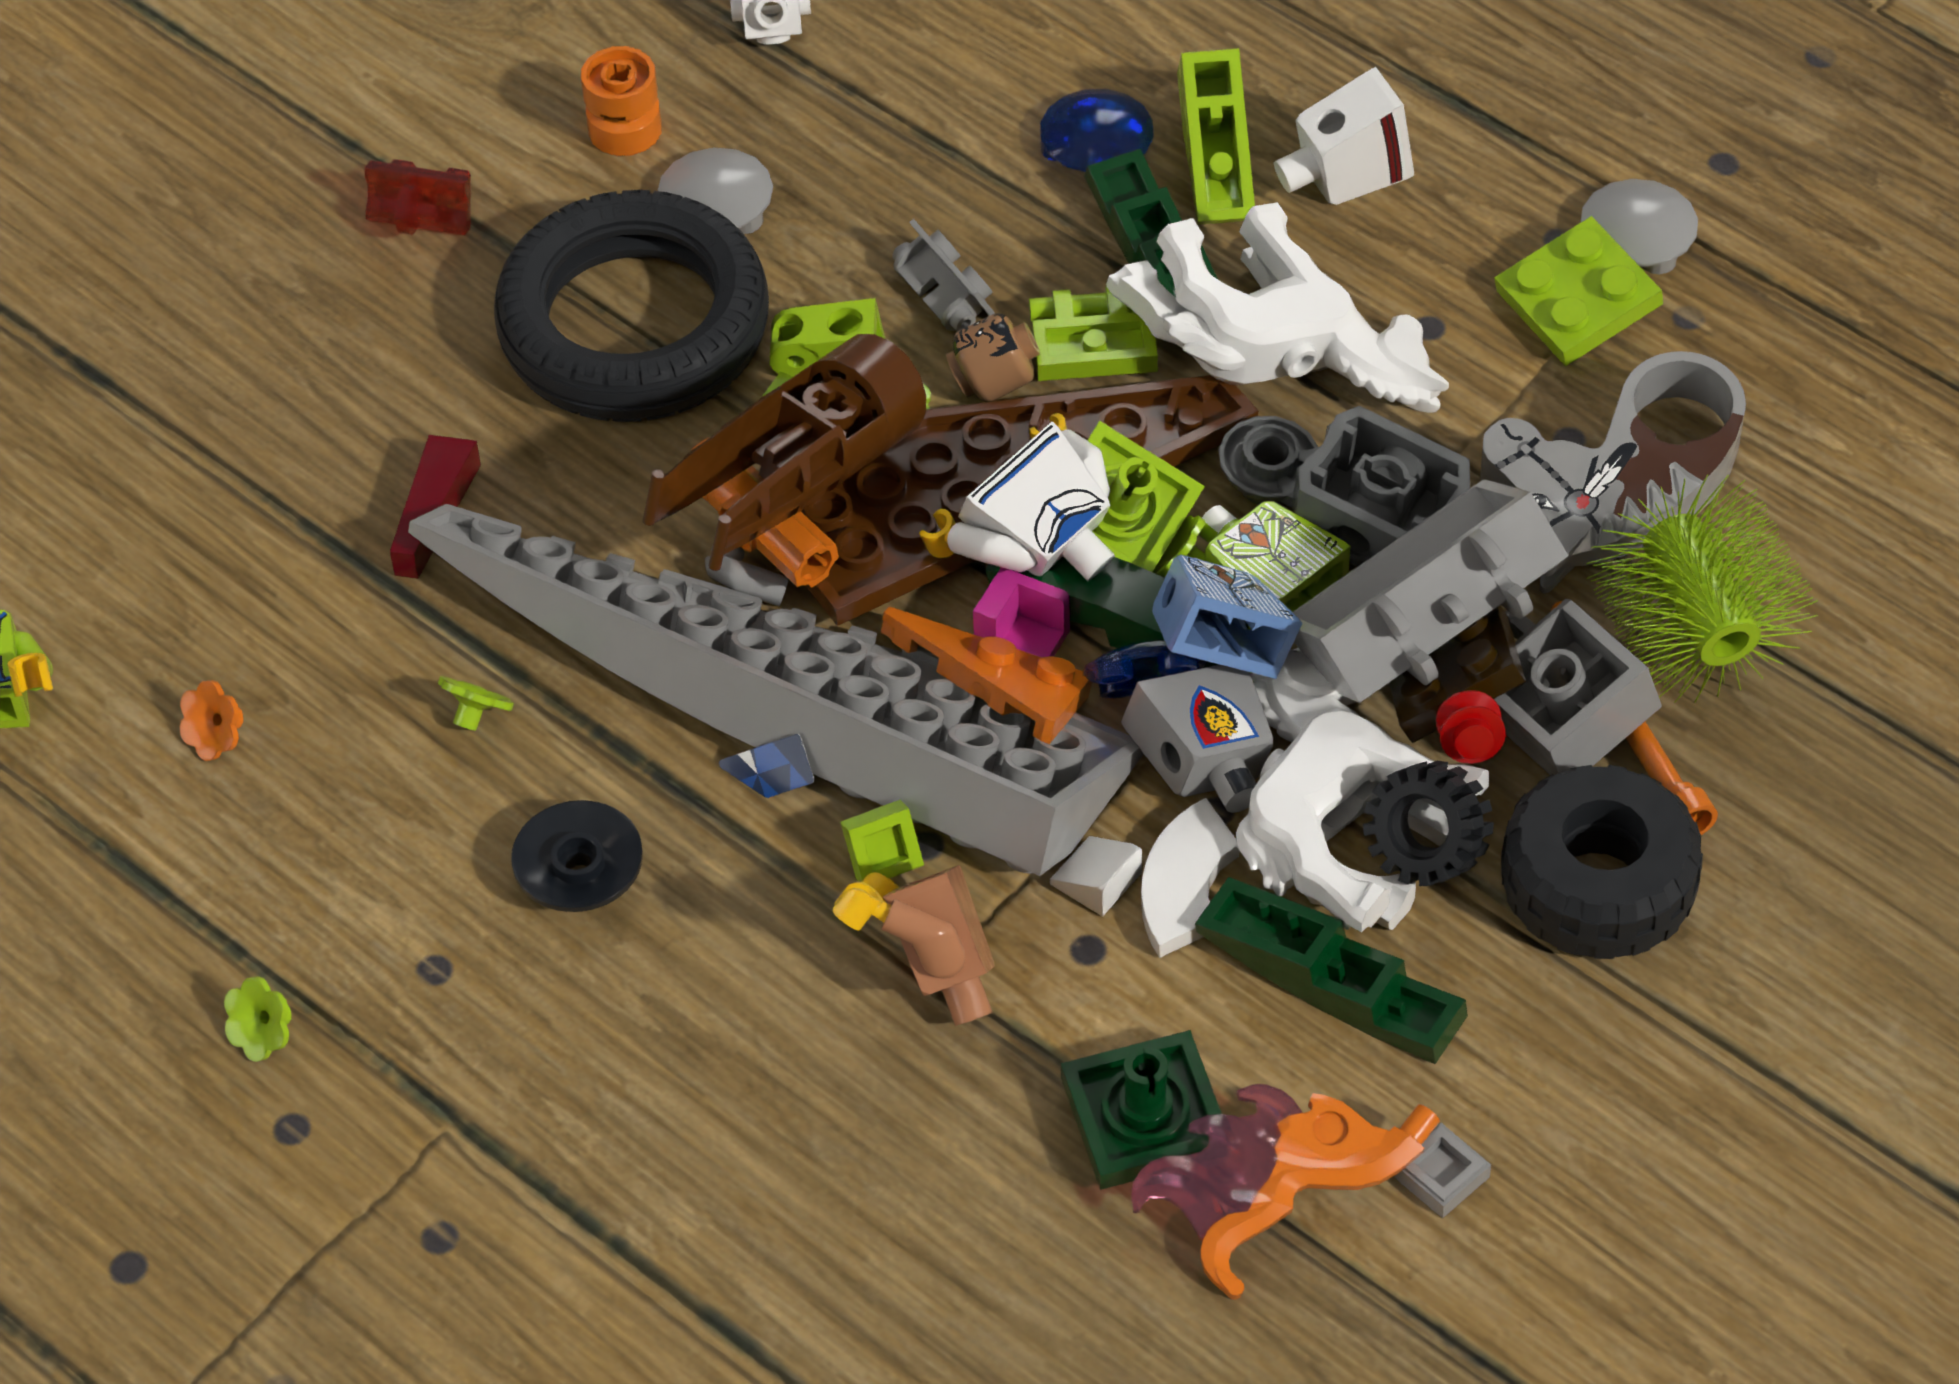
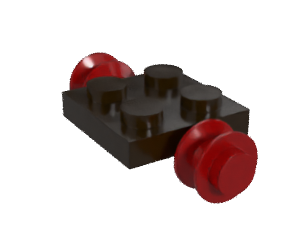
M1500 605L1429 654L1438 670V678L1428 685H1423L1407 670L1389 682L1399 726L1411 743L1438 730L1444 752L1453 760L1467 764L1488 760L1503 746L1506 730L1501 718L1499 705L1494 699L1521 685L1526 680L1508 617Z

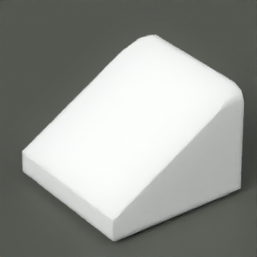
M1089 836L1050 878V885L1103 917L1142 874V849L1132 843Z

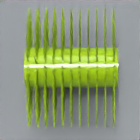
M1708 474L1687 514H1681L1685 478L1680 501L1678 492V515L1674 514L1673 507L1671 506L1673 516L1670 517L1662 487L1661 491L1668 518H1664L1656 502H1654L1663 519L1661 522L1638 498L1658 524L1655 525L1649 518L1654 525L1651 528L1634 515L1633 517L1640 522L1622 514L1619 515L1649 529L1650 531L1647 535L1610 530L1602 531L1619 533L1642 540L1643 542L1591 547L1643 544V548H1601L1625 553L1586 564L1629 553L1636 556L1593 565L1598 566L1621 562L1617 565L1602 566L1601 568H1610L1587 579L1610 569H1622L1591 580L1592 582L1619 573L1612 579L1596 583L1605 582L1594 589V591L1602 586H1611L1599 591L1595 595L1610 587H1618L1611 592L1597 597L1598 599L1610 594L1606 599L1601 600L1602 602L1611 599L1604 605L1613 603L1605 608L1604 611L1613 605H1620L1606 614L1622 607L1618 613L1607 617L1610 618L1620 614L1616 619L1611 620L1621 619L1614 625L1623 623L1614 630L1623 625H1631L1617 632L1616 634L1632 627L1629 630L1631 632L1618 638L1630 634L1622 642L1629 640L1625 645L1634 644L1626 649L1633 645L1639 646L1630 652L1641 648L1639 651L1647 648L1634 655H1639L1637 658L1640 661L1660 653L1654 658L1642 662L1647 664L1650 661L1655 662L1660 659L1656 664L1648 667V669L1651 668L1649 671L1657 664L1667 660L1658 669L1650 673L1652 676L1655 672L1668 667L1652 680L1668 669L1671 671L1680 662L1671 674L1654 684L1656 685L1678 672L1660 691L1692 663L1690 670L1662 693L1659 698L1687 676L1684 681L1685 684L1679 691L1680 693L1703 662L1705 663L1704 667L1675 702L1707 666L1708 669L1701 690L1694 703H1696L1715 666H1722L1717 697L1719 696L1722 676L1724 684V666L1728 664L1729 670H1731L1730 663H1733L1741 690L1735 661H1739L1747 675L1740 661L1741 658H1744L1759 676L1764 679L1745 657L1747 654L1752 658L1749 654L1752 651L1767 662L1769 661L1764 657L1782 665L1784 664L1753 650L1757 644L1800 648L1764 640L1762 637L1809 633L1812 631L1761 635V632L1801 631V629H1789L1788 627L1781 626L1818 616L1814 615L1776 626L1768 624L1776 620L1810 614L1805 613L1784 617L1790 613L1801 612L1797 610L1811 605L1818 600L1793 611L1785 609L1812 599L1813 597L1786 606L1795 599L1807 596L1803 594L1812 589L1810 588L1795 598L1780 601L1788 596L1799 594L1796 592L1810 584L1788 595H1784L1790 592L1788 591L1789 589L1807 580L1798 583L1802 577L1795 578L1801 575V573L1797 576H1790L1801 568L1782 578L1788 574L1784 572L1799 565L1797 564L1785 570L1787 568L1786 565L1796 560L1785 564L1791 557L1784 559L1789 554L1786 556L1779 555L1790 548L1778 555L1777 553L1772 554L1788 544L1774 551L1771 549L1769 552H1765L1767 549L1785 542L1784 540L1774 544L1780 538L1772 539L1779 535V533L1775 536L1767 537L1779 528L1769 534L1761 535V533L1774 526L1762 532L1759 530L1753 533L1755 530L1761 527L1764 528L1766 525L1774 522L1771 521L1762 525L1769 520L1768 518L1760 521L1768 513L1757 517L1768 510V508L1747 520L1751 513L1763 508L1766 504L1750 512L1754 506L1763 503L1762 501L1752 505L1756 501L1755 499L1745 509L1732 514L1753 497L1731 511L1734 505L1757 489L1735 502L1740 496L1738 495L1729 506L1724 508L1743 488L1741 487L1710 517L1712 510L1743 483L1741 482L1715 504L1719 492L1724 486L1723 482L1729 475L1726 476L1695 514L1694 511L1701 489ZM1722 485V487L1717 492V494L1715 495L1707 509L1704 511L1702 516L1700 518L1697 517L1698 513L1702 510V508L1706 505V503L1711 499V497ZM1731 507V509L1729 510V512L1727 513V515L1723 517V515H1724V514L1727 512V510ZM1751 508L1744 516L1734 520L1743 511ZM1723 512L1717 521L1708 524L1715 516ZM1736 515L1733 519H1731V520L1726 524V522H1727V520H1728L1729 517H1732V516ZM1759 519L1753 524L1745 526L1747 522ZM1762 522V523H1761L1759 526H1757L1755 529L1750 530V531L1744 533L1746 530H1748V529H1749L1750 527H1752L1753 525ZM1732 526L1726 533L1722 534L1724 528ZM1731 536L1728 540L1721 541L1724 537ZM1767 538H1771V539H1769L1768 541H1766L1765 543H1762V544H1760V545H1757V543H1758L1759 541L1764 540V539H1767ZM1773 542L1767 548L1758 551L1765 544ZM1644 550L1645 552H1644V553H1638L1637 551ZM1736 556H1741L1739 560L1732 561ZM1783 557L1782 559H1780L1779 561H1777V562H1775V563H1772V564H1769V565L1767 564L1768 562H1770V561L1773 560V559H1777V558ZM1643 558L1642 560L1638 561L1637 563L1624 564V563L1629 562V561H1631V560H1633V559ZM1785 561V562H1784L1781 566H1779L1778 568H1775V569L1769 571V569L1772 568V567H1773L1774 565H1776L1777 563H1780V562ZM1639 565H1644L1641 568H1633ZM1618 566H1630L1627 568H1615ZM1786 566L1780 573L1779 571H1777L1778 569ZM1626 571L1634 572V573H1630V574H1627V575L1620 576L1621 574L1625 573ZM1638 573L1643 574L1640 578L1632 579ZM1753 575L1751 579L1744 580L1747 576ZM1626 577L1618 582L1607 584L1611 580ZM1794 577L1786 583L1775 586L1784 579ZM1650 578L1646 583H1641L1644 579ZM1798 580L1791 587L1779 591L1788 583ZM1623 583L1621 586H1614L1616 584ZM1619 589H1624V590H1623L1622 592H1620L1618 595H1615V596L1610 597V596H1611L1612 594H1614L1617 590H1619ZM1631 592L1619 600L1612 601L1617 596ZM1759 595H1764L1762 599L1755 600ZM1660 598L1656 603L1650 604L1654 599ZM1775 599L1768 605H1760L1766 600ZM1783 602H1787L1779 608L1769 607ZM1634 609L1629 614L1620 617L1627 610ZM1777 611H1790V612L1774 613V612H1777ZM1638 614L1629 620L1622 621L1627 616ZM1783 614L1774 619L1762 621L1770 615ZM1671 618L1667 623L1661 624L1664 619ZM1634 620L1632 624H1626L1629 621ZM1761 626H1767V627H1768V628H1764V629H1759V627H1761ZM1643 628L1642 632H1640L1636 636L1630 637L1637 630ZM1648 633V635L1641 638L1640 640L1630 642L1637 636ZM1680 639L1676 644H1671L1673 640ZM1644 640L1643 644L1635 645L1636 643ZM1681 646L1679 651L1669 654L1675 647ZM1657 647L1648 655L1639 658L1646 651ZM1688 652L1686 655L1680 658L1683 653ZM1676 656L1673 663L1664 666L1667 662H1669L1673 657ZM1694 656L1687 664L1677 669L1685 659ZM1701 658L1699 663L1695 665L1696 661Z

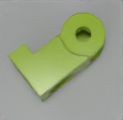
M870 298L810 305L782 310L775 315L771 323L770 366L778 374L781 371L795 376L857 334H875L885 339L876 299Z

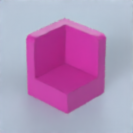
M1001 567L973 610L974 635L983 638L999 637L1012 642L1016 649L1039 657L1055 656L1070 632L1069 594L1060 588Z

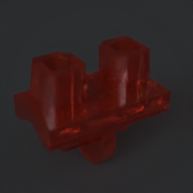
M393 159L391 163L370 160L364 167L368 188L365 210L366 220L396 224L398 233L413 235L417 228L466 235L470 230L471 174L468 170L448 168L445 172L418 168L411 161Z

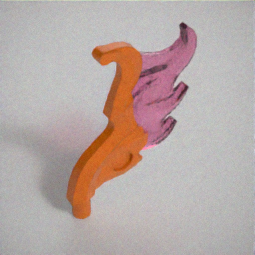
M1252 1084L1237 1090L1236 1095L1240 1101L1256 1104L1257 1112L1254 1115L1236 1117L1218 1114L1196 1119L1189 1124L1188 1131L1189 1133L1208 1136L1209 1144L1202 1152L1188 1156H1165L1150 1162L1141 1169L1132 1186L1131 1204L1133 1213H1139L1149 1199H1163L1178 1207L1187 1217L1202 1242L1200 1261L1204 1273L1228 1298L1237 1300L1243 1294L1244 1283L1230 1270V1255L1239 1245L1269 1229L1292 1213L1293 1198L1297 1192L1307 1188L1359 1190L1383 1183L1399 1174L1423 1153L1425 1148L1422 1144L1438 1125L1440 1119L1432 1110L1418 1104L1400 1128L1394 1126L1392 1129L1386 1130L1371 1125L1343 1101L1327 1095L1313 1093L1308 1103L1310 1111L1303 1113L1293 1098L1283 1090L1267 1084Z

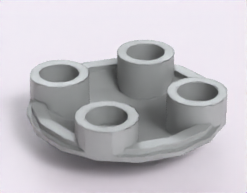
M714 147L691 152L674 161L661 176L658 191L681 195L683 198L687 197L703 203L728 218L743 234H749L758 230L763 224V212L770 204L773 184L768 169L755 157L737 149Z
M1628 179L1609 183L1595 191L1582 207L1581 222L1592 216L1640 267H1643L1652 274L1660 275L1673 270L1676 266L1677 257L1686 253L1697 237L1698 217L1691 202L1676 189L1656 181Z

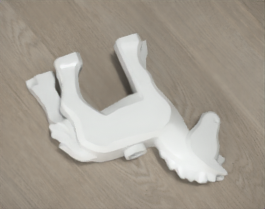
M1277 202L1253 206L1246 214L1239 231L1251 246L1243 249L1240 259L1262 288L1260 290L1246 294L1224 284L1209 273L1201 253L1204 235L1193 218L1168 224L1160 232L1156 241L1164 252L1161 260L1172 275L1176 297L1159 282L1157 270L1153 269L1148 260L1126 264L1118 272L1108 277L1106 286L1111 294L1144 320L1154 337L1183 348V351L1193 356L1209 375L1227 384H1251L1287 375L1297 378L1308 372L1331 368L1350 379L1356 387H1365L1376 398L1384 397L1390 402L1396 400L1409 408L1426 413H1435L1440 409L1441 404L1437 396L1441 391H1446L1449 388V383L1429 367V356L1423 346V328L1421 323L1412 316L1398 315L1392 318L1389 327L1380 334L1373 330L1357 311L1349 293L1340 284L1323 273L1310 256L1289 238L1286 228L1288 218Z
M1299 648L1290 649L1277 679L1250 673L1269 726L1277 729L1280 737L1292 743L1285 751L1280 748L1274 750L1264 763L1260 780L1251 792L1248 815L1240 822L1236 832L1237 848L1248 861L1251 870L1260 869L1263 875L1264 888L1273 889L1276 895L1282 897L1287 889L1295 884L1296 889L1304 894L1312 904L1323 905L1335 918L1343 920L1344 928L1347 931L1350 927H1353L1362 933L1367 927H1372L1375 922L1387 929L1393 930L1412 907L1415 899L1416 882L1410 884L1398 881L1399 874L1376 876L1348 868L1330 854L1326 842L1363 814L1366 802L1377 798L1372 793V790L1378 783L1388 780L1386 776L1418 763L1427 761V764L1435 761L1420 754L1410 745L1394 740L1381 727L1360 717L1355 711L1348 708L1347 705L1356 703V701L1338 694ZM1448 764V770L1460 766L1468 771L1463 779L1466 783L1478 780L1484 789L1475 794V796H1481L1489 787L1488 770L1466 764ZM1421 798L1413 803L1408 813L1409 828L1441 846L1449 832L1448 820L1444 810L1438 803L1430 799Z

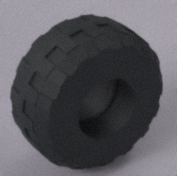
M1592 765L1570 768V770L1544 778L1527 794L1524 793L1517 802L1505 831L1501 853L1502 885H1504L1507 895V902L1512 912L1524 923L1526 929L1538 939H1542L1557 947L1558 950L1572 955L1589 956L1595 959H1614L1615 957L1634 956L1649 951L1653 946L1664 940L1667 941L1679 930V926L1686 916H1689L1698 892L1702 870L1701 834L1697 822H1694L1688 811V807L1677 795H1674L1662 786V783L1643 773L1638 774L1629 771L1625 767L1608 765V767H1592ZM1588 853L1608 854L1622 860L1627 867L1614 870L1595 869L1579 862L1575 857Z

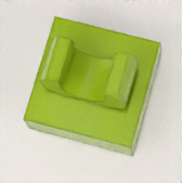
M901 799L840 822L858 882H861L868 874L873 872L892 878L924 866L909 808Z

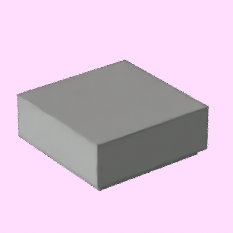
M1440 1123L1422 1144L1425 1148L1423 1153L1393 1177L1443 1219L1490 1178L1491 1164L1444 1124Z

